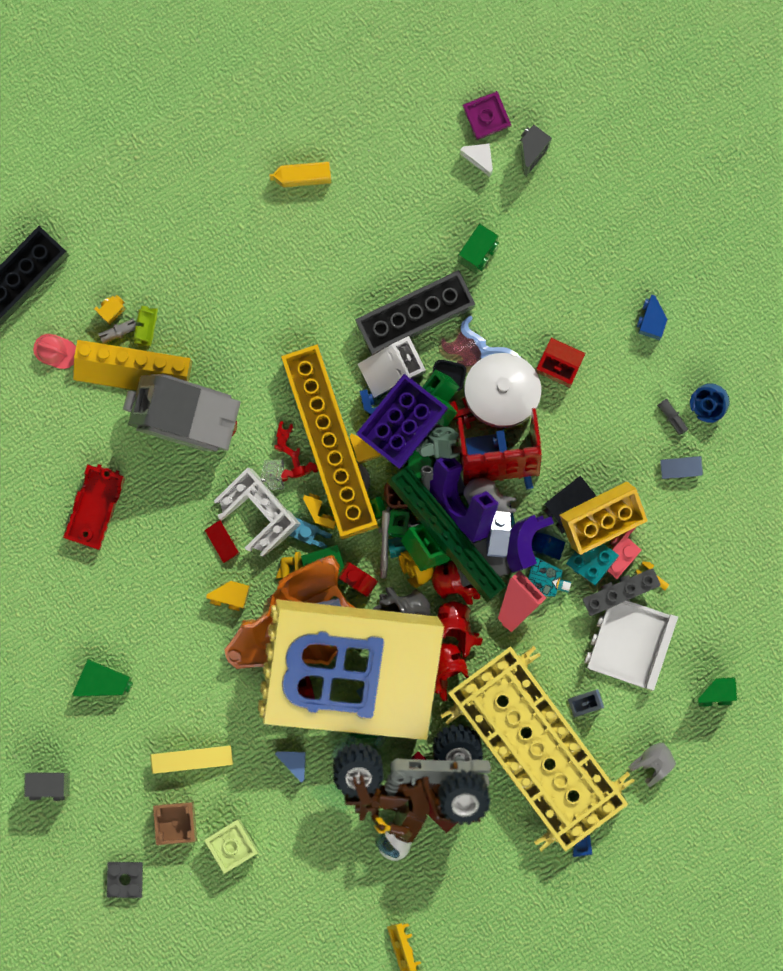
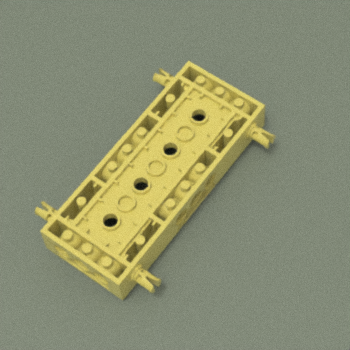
M510 646L448 692V695L454 701V706L440 716L444 718L450 714L452 715L445 722L447 725L460 715L465 716L548 828L547 833L534 841L535 845L545 841L539 850L542 852V850L555 841L566 852L629 805L621 795V791L635 781L632 778L624 782L630 775L628 772L615 782L608 778L527 669V665L541 656L540 653L530 657V654L536 649L532 646L531 649L519 656ZM501 695L508 698V704L505 707H501L497 703V699ZM523 727L531 729L532 734L529 738L521 736L520 732ZM551 758L555 761L554 769L547 770L544 767L546 759ZM572 790L577 791L579 794V798L575 802H571L568 799V793Z

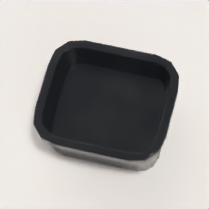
M447 360L435 362L432 373L438 370L450 376L459 386L457 391H460L464 385L466 367L463 364Z

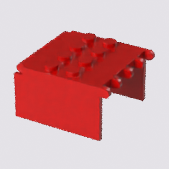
M532 408L530 438L532 447L523 448V450H506L501 453L498 451L484 453V455H468L466 453L462 417L458 418V446L461 449L460 461L463 466L462 476L465 486L470 480L479 477L491 481H504V479L540 476L542 451L536 408Z

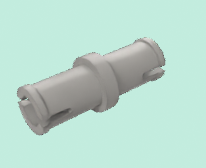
M132 318L120 325L115 324L113 328L99 333V337L103 344L117 338L121 339L123 335L134 331L137 325Z

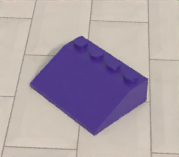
M403 374L356 435L401 469L449 408L407 375Z

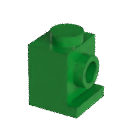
M407 509L391 510L388 534L391 537L403 538L411 527L412 515ZM404 521V526H398L399 522Z

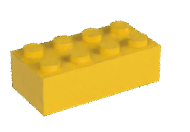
M627 481L559 515L571 548L579 555L648 521L637 489Z

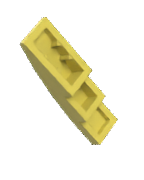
M231 746L150 754L152 774L233 765Z

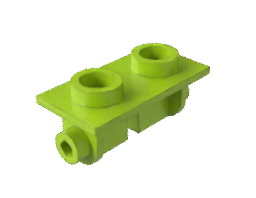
M141 306V309L138 310L137 322L142 323V326H136L133 339L135 340L134 343L139 346H151L158 309Z

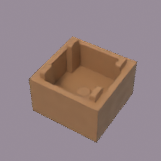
M194 802L153 806L156 845L197 841Z

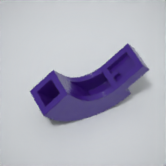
M535 515L519 520L511 528L506 556L511 573L537 564L532 550V538L539 529L554 524L552 517L544 519L543 515L537 518Z

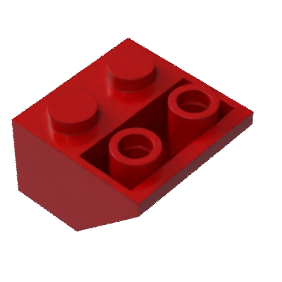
M551 338L536 372L570 388L586 353Z

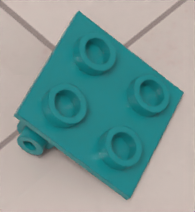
M601 544L581 555L575 551L566 565L596 586L619 555L606 545Z

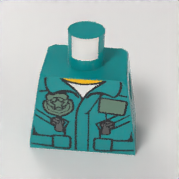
M535 557L537 564L531 566L528 579L545 597H555L557 590L568 593L571 582L561 579L563 570Z

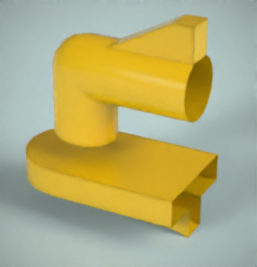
M295 552L294 557H283L280 560V568L276 578L287 576L289 574V565H295V571L303 567L300 552Z

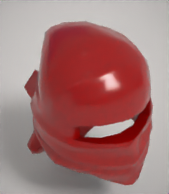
M449 561L446 565L442 564L435 567L431 580L434 589L441 598L445 599L450 594H460L467 605L473 604L472 597L477 600L481 599L480 594L473 585L462 586L457 566L453 561Z
M450 601L444 603L438 609L437 616L444 626L442 638H445V636L457 638L459 641L457 647L462 652V656L466 658L474 645L481 646L483 639L479 637V633L471 631L469 623L471 609L462 603Z
M446 643L441 644L434 693L439 694L443 702H446L448 699L447 678L458 673H462L466 678H469L465 660L460 657L459 648L456 645Z

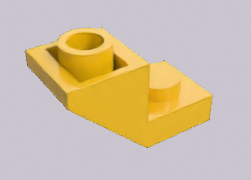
M309 493V496L304 495L303 500L315 524L334 530L336 526V521H333L334 517L323 514L322 517L319 516L323 501L319 500L320 496Z

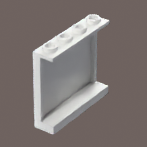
M625 601L606 609L604 616H600L597 627H600L598 634H594L590 645H593L591 653L588 652L584 662L587 664L586 668L654 691L678 617L630 601Z

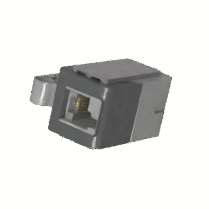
M151 374L140 376L136 392L127 391L123 410L131 412L128 425L136 427V431L198 450L217 452V450H229L231 438L237 430L236 419L241 402L232 399L231 395L169 375Z

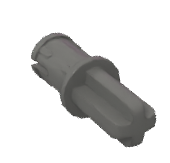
M668 399L657 405L666 416V421L671 423L679 435L688 430L678 415L679 411H675Z

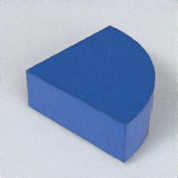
M587 835L575 844L573 857L592 855L590 835Z

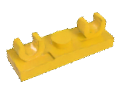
M399 923L387 926L400 971H417L416 966L420 965L421 962H414L413 950L409 942H407V939L411 938L412 934H405L404 932L405 927H408L409 924Z

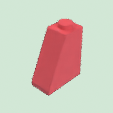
M518 571L509 580L498 620L510 632L546 599L521 571Z

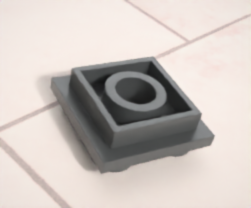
M108 862L107 897L142 898L143 862ZM122 874L130 876L131 881L128 885H123L120 882Z

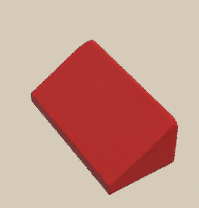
M221 520L204 530L223 563L240 554Z

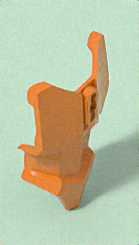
M329 555L285 576L279 581L277 590L272 594L269 610L257 620L249 619L242 621L237 633L224 649L226 659L236 669L263 667L264 662H268L266 655V645L270 643L268 629L269 624H273L271 608L272 605H275L276 599L319 603L329 601L333 596H336L340 599L341 606L356 608L346 601L338 588L340 565L334 556ZM310 644L304 648L302 660L304 663L329 665L337 655L338 648L337 646L330 647V645Z

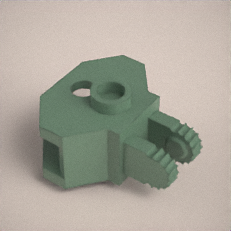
M440 426L433 428L416 451L423 457L431 455L438 459L458 457L461 449L455 443L459 439V434L450 427Z

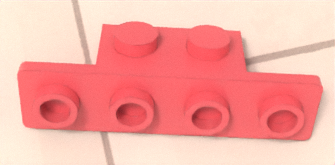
M635 528L610 541L611 546L609 548L619 555L607 571L615 579L620 577L642 551L628 538Z

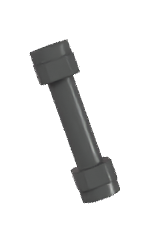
M424 466L421 468L420 476L423 480V485L430 492L433 468Z

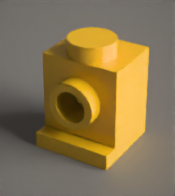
M118 295L111 298L107 297L101 303L102 307L100 309L97 306L94 308L109 325L126 309L123 306L125 302Z

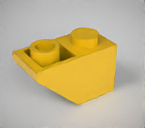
M229 581L208 593L206 598L210 600V604L221 606V603L229 605L228 609L239 611L240 608L245 609L250 586Z

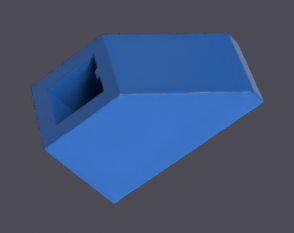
M651 295L649 299H645L642 309L646 311L644 317L640 316L637 327L640 328L638 334L660 340L668 319L656 296Z

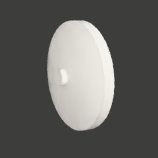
M509 353L491 354L480 359L470 369L464 387L465 400L472 414L481 422L492 427L510 428L528 420L531 417L532 408L537 409L541 398V382L535 369L523 358Z

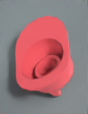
M44 334L34 343V355L42 363L60 369L70 368L74 365L76 346L68 339L54 334Z

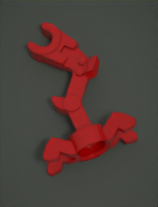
M281 421L276 436L278 438L277 445H274V448L291 456L294 465L291 471L285 469L282 472V481H288V478L302 477L311 471L314 473L318 472L317 465L309 462L306 466H300L298 459L300 448L293 451L286 446V442L293 431V424H290L289 429L284 430V422Z

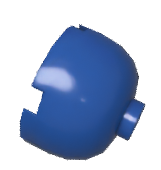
M707 383L698 387L690 399L692 412L694 411L698 415L697 418L707 423H714L721 419L727 413L730 405L726 390L714 383Z

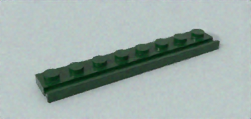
M406 466L387 481L486 602L490 601L507 586L409 466Z

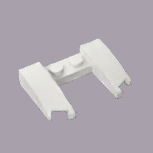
M246 468L214 500V503L221 504L223 513L218 514V518L223 520L250 498L270 523L245 549L251 551L255 548L262 551L261 556H265L294 532L301 523L278 501L264 485V481L251 468Z

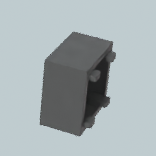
M25 773V797H29L30 801L41 800V797H53L54 801H60L69 796L70 773Z

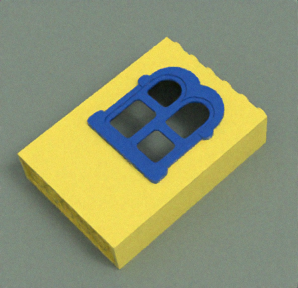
M276 599L275 605H272L271 608L273 624H269L268 636H270V643L266 645L268 662H264L263 666L265 681L261 682L260 689L263 699L259 700L258 703L259 716L262 717L264 724L427 740L444 630L439 617ZM310 644L337 646L338 652L335 668L326 669L307 666L302 660L304 648ZM347 648L369 650L367 670L365 672L344 670ZM309 675L323 677L324 681L320 699H307L299 694L297 685L301 678ZM343 678L364 681L362 702L357 704L331 701L329 696L332 679Z

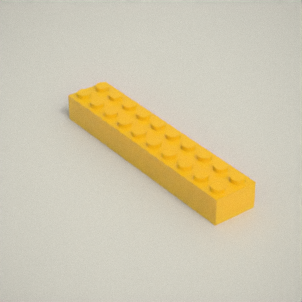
M318 344L281 356L341 539L343 540L379 528Z

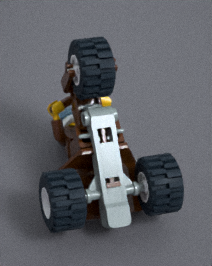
M454 724L450 725L451 728H443V732L439 731L437 737L433 740L434 760L395 759L390 765L391 772L390 775L388 774L385 785H381V782H383V765L377 750H372L369 745L364 747L363 744L359 743V746H355V744H351L349 748L345 746L343 751L339 750L333 763L334 784L344 794L345 805H355V813H359V821H363L367 812H371V820L375 824V829L379 832L376 838V845L385 858L398 861L409 853L412 842L427 819V814L430 811L429 800L436 818L440 821H450L454 824L458 822L459 825L467 823V825L472 824L471 822H481V818L485 817V812H488L490 805L489 777L479 773H490L491 767L489 761L483 760L480 737L475 730L471 731V727L466 726L464 728L462 724L455 727ZM379 808L395 811L396 815L393 822L386 824L379 817Z

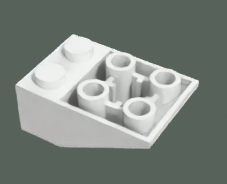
M409 336L358 363L374 398L390 391L403 374L412 380L426 374L422 361Z

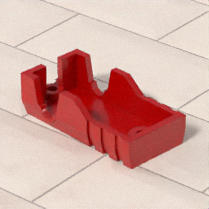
M87 464L84 472V484L81 490L77 492L73 513L70 516V522L67 525V531L64 533L63 538L101 550L102 541H104L108 524L111 521L125 481V477L119 475L120 471L112 472L109 468L103 469L100 464L97 467ZM106 471L110 473L107 477L104 475ZM84 532H88L87 537L83 536Z

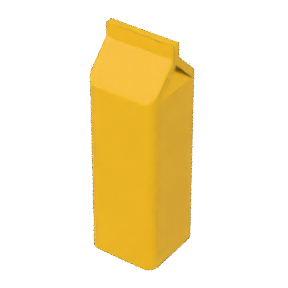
M329 162L282 165L274 174H269L270 180L277 182L283 188L331 184Z

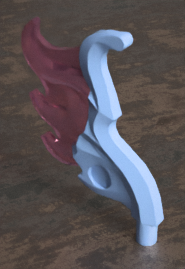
M468 316L462 322L461 332L453 342L447 343L442 339L441 343L445 352L461 356L463 361H458L457 363L463 364L465 367L473 366L480 359L491 354L509 353L519 356L516 352L505 347L487 346L485 339L470 330L468 325L472 321V316Z

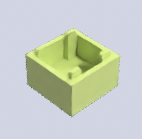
M237 819L204 840L224 874L259 853L240 819Z

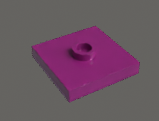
M498 91L462 105L476 141L512 126Z

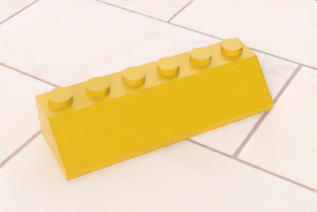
M77 340L73 380L137 391L140 376L151 374H165L189 382L192 360L187 357Z

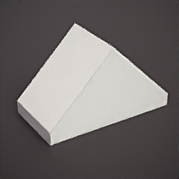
M490 144L464 146L460 149V154L489 177L492 175Z

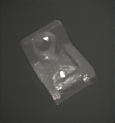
M282 459L264 460L260 479L271 491L284 489V483L281 480V474L284 469Z

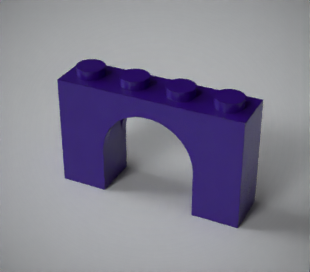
M439 458L436 460L433 468V479L430 480V493L473 543L488 537L499 503L488 491L472 496L469 508H467L459 497L457 487L463 466L455 458Z

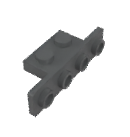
M649 569L633 577L626 575L619 578V583L615 585L612 582L601 586V591L583 598L589 615H595L659 587L661 584L654 569Z

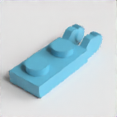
M296 518L301 525L289 535L290 537L309 545L313 544L322 549L327 548L325 543L314 540L317 533L325 538H331L332 534Z

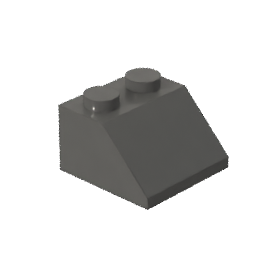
M534 124L531 128L527 127L524 130L520 140L522 166L525 176L531 172L546 153L552 140L549 135Z

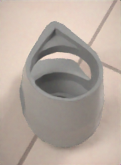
M657 743L646 749L628 767L631 771L639 767L644 769L654 768L655 772L652 777L645 780L646 784L652 787L674 768L676 762L665 743Z

